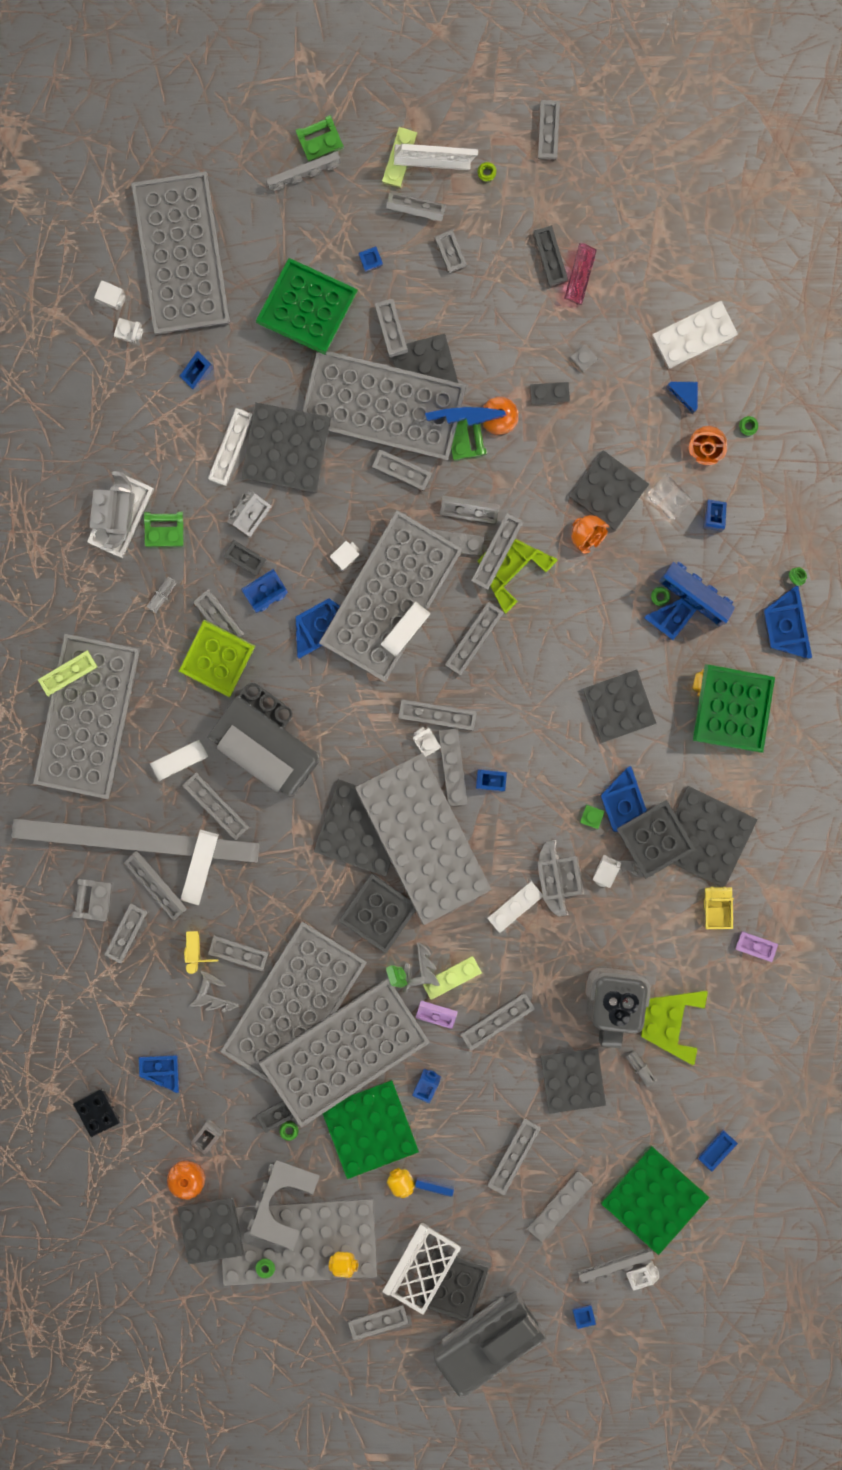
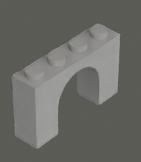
M276 1160L275 1165L270 1164L267 1175H270L268 1183L264 1182L260 1192L264 1194L262 1201L257 1200L254 1209L257 1214L255 1220H250L247 1230L250 1231L249 1235L293 1251L300 1231L279 1224L273 1219L269 1211L270 1199L277 1191L284 1188L295 1189L313 1196L319 1175Z

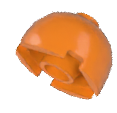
M495 397L484 404L483 408L503 410L507 414V416L483 422V427L488 432L494 435H504L510 433L516 427L519 412L512 400L506 397Z
M703 426L697 429L692 434L689 442L691 457L693 456L696 462L703 465L718 463L719 460L725 457L727 452L726 436L720 429L714 426Z
M594 515L578 518L573 523L571 532L572 542L582 553L591 552L589 548L593 545L596 548L604 540L608 533L606 527H609V525Z
M189 1160L177 1162L171 1167L167 1175V1185L170 1192L179 1199L188 1200L195 1198L205 1186L206 1177L204 1170L199 1164Z

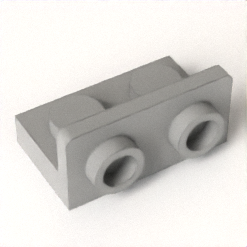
M248 491L241 496L237 508L230 512L227 522L251 537L272 506L257 494Z

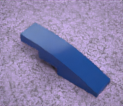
M480 407L449 408L425 413L428 422L444 417L447 418L449 424L467 419L469 426L507 416L503 410Z

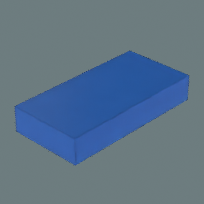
M722 1130L700 1154L698 1159L713 1172L738 1143Z
M418 1177L415 1182V1187L450 1197L454 1193V1187Z

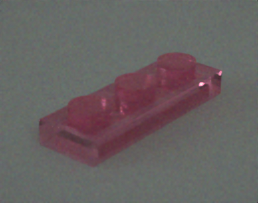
M579 243L564 299L577 305H582L597 252L596 249L585 243Z

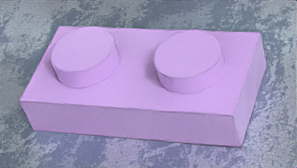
M741 931L735 949L772 962L778 944Z
M420 1001L416 1018L452 1029L458 1011Z

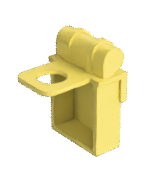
M713 886L705 888V898H703L705 929H733L734 898H732V887L725 886L722 888Z
M199 931L186 932L184 959L185 963H188L186 965L187 973L194 974L197 972L198 962L219 961V959L200 960Z

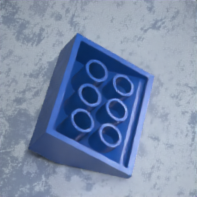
M673 562L658 582L685 600L717 626L721 627L726 624L735 609L732 605L734 602L726 596L723 598L717 594L718 590L713 586L703 584V579L697 574L693 573L691 575L686 571L687 567L682 563L677 562L676 564Z

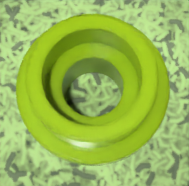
M490 162L482 163L477 170L478 177L485 182L493 180L496 176V167ZM488 169L491 173L489 175H485L483 171Z

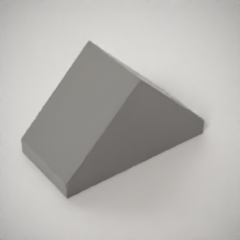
M208 1119L190 1144L205 1155L221 1136L223 1130Z

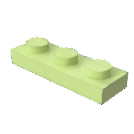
M399 127L382 183L401 188L407 166L394 165V147L396 144L414 145L417 132Z
M87 650L41 677L38 681L46 695L50 696L98 668Z
M471 956L435 975L440 984L439 986L433 984H423L432 1000L482 972L474 957Z

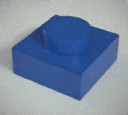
M376 246L358 253L365 272L383 266Z
M591 1304L572 1309L577 1329L596 1325Z

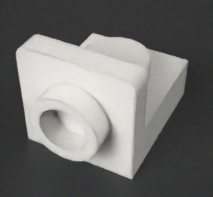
M119 318L114 337L136 344L138 339L141 340L144 329L141 328L140 322L135 323Z
M422 727L414 732L416 736L413 739L425 757L441 748L430 728L425 729Z
M653 1261L626 1272L633 1291L653 1285L659 1279V1271L654 1266Z

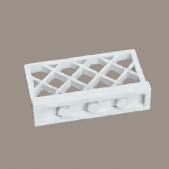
M396 144L394 147V165L470 170L471 161L478 156V149Z
M421 1223L382 1292L388 1296H393L424 1315L458 1255L461 1246L429 1228L427 1224ZM429 1233L437 1238L438 1245L428 1247L426 1239ZM450 1245L456 1250L452 1256L445 1257L442 1246ZM439 1247L442 1258L432 1261L429 1250ZM426 1251L429 1262L419 1264L417 1260L418 1253ZM443 1261L444 1271L435 1274L432 1263ZM430 1264L432 1275L422 1278L420 1266ZM417 1268L419 1279L409 1281L407 1272L409 1269ZM433 1278L435 1283L434 1289L426 1291L423 1280ZM420 1281L423 1292L413 1294L410 1283ZM407 1284L409 1296L402 1297L396 1293L400 1286ZM424 1294L426 1303L421 1308L415 1304L414 1297Z

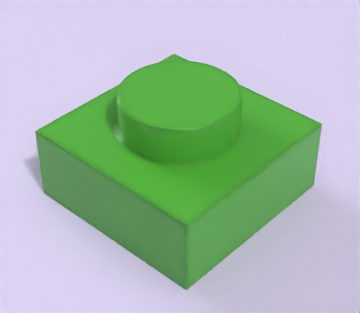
M586 805L580 823L599 829L605 811Z
M391 965L386 968L391 986L402 988L408 985L406 973L402 967Z

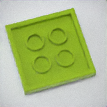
M204 620L179 672L231 697L256 646Z

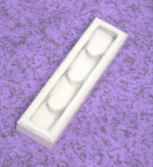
M238 408L235 409L208 480L227 486L252 423L253 414Z
M204 830L199 831L181 901L199 905L218 834Z

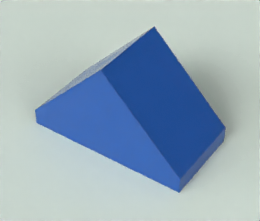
M197 351L180 374V377L194 389L214 368Z
M670 382L666 388L694 414L698 409V382Z
M708 499L703 529L719 532L725 529L727 502Z
M477 769L476 789L505 791L507 772Z

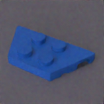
M795 586L763 610L771 649L811 659L812 653L799 586Z
M330 598L296 616L298 659L323 646L319 642L340 608V605Z
M631 766L627 767L600 795L613 832H618V827L647 811Z

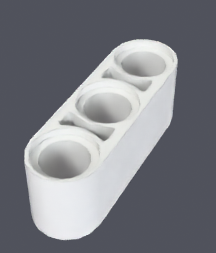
M415 602L380 645L396 657L431 613Z
M198 740L152 762L150 765L158 781L208 758V755L201 740Z

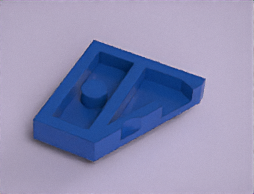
M681 598L646 615L644 619L673 641L697 610Z
M178 1055L139 1057V1076L161 1087L168 1088L175 1093H179Z

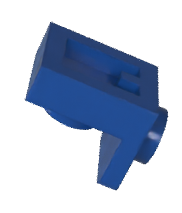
M423 1069L412 1096L430 1104L441 1076L434 1071Z

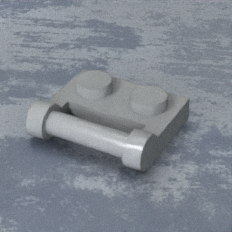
M78 879L77 885L79 887L76 908L73 911L72 917L107 922L113 883ZM86 886H91L89 910L86 913L83 912Z

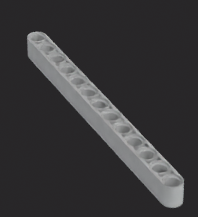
M13 819L11 838L186 856H193L198 837L25 819ZM217 839L212 858L258 862L260 843Z

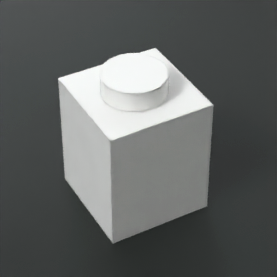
M101 280L94 299L99 303L118 310L119 306H123L126 296L123 289Z
M345 541L330 556V559L344 572L360 557L358 553L360 549L353 542L349 544Z
M603 855L594 873L593 881L600 887L611 888L620 869L621 862Z

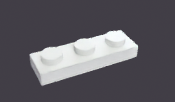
M530 881L491 914L488 920L500 933L540 900L543 894Z

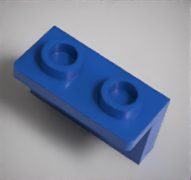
M274 569L241 589L256 613L266 610L271 603L282 600L288 593Z

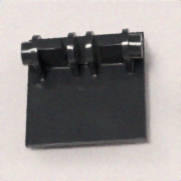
M103 1088L73 1103L90 1137L120 1123V1116L113 1110L115 1107L111 1106L110 1103L112 1101H108L109 1098Z

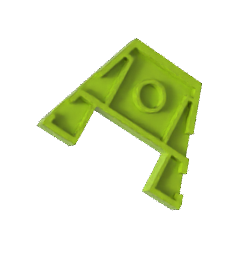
M517 539L514 540L490 585L505 614L518 602L504 588L530 560H533L545 573L558 561L555 557L547 555ZM485 553L477 560V562H478L479 565H480V563H481V561H482V559H483Z
M708 991L650 998L649 1007H646L641 1037L687 1063L695 1065L698 1048L678 1044L685 1005L705 1008Z

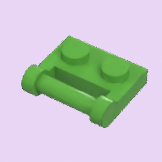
M331 115L311 126L295 130L308 162L344 148ZM326 127L330 129L325 134L308 141L305 140L304 136Z
M467 419L458 421L451 448L453 461L487 455L480 424L472 425L477 450L471 451Z
M144 512L145 547L184 546L183 512H177V514H151V512ZM151 521H177V527H151Z

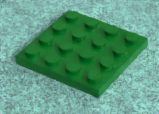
M288 258L256 319V323L326 355L358 293V289Z
M705 664L693 741L763 753L775 677Z
M393 1080L352 1094L323 1113L347 1179L419 1153Z
M651 1145L604 1198L601 1204L655 1253L660 1255L710 1197Z

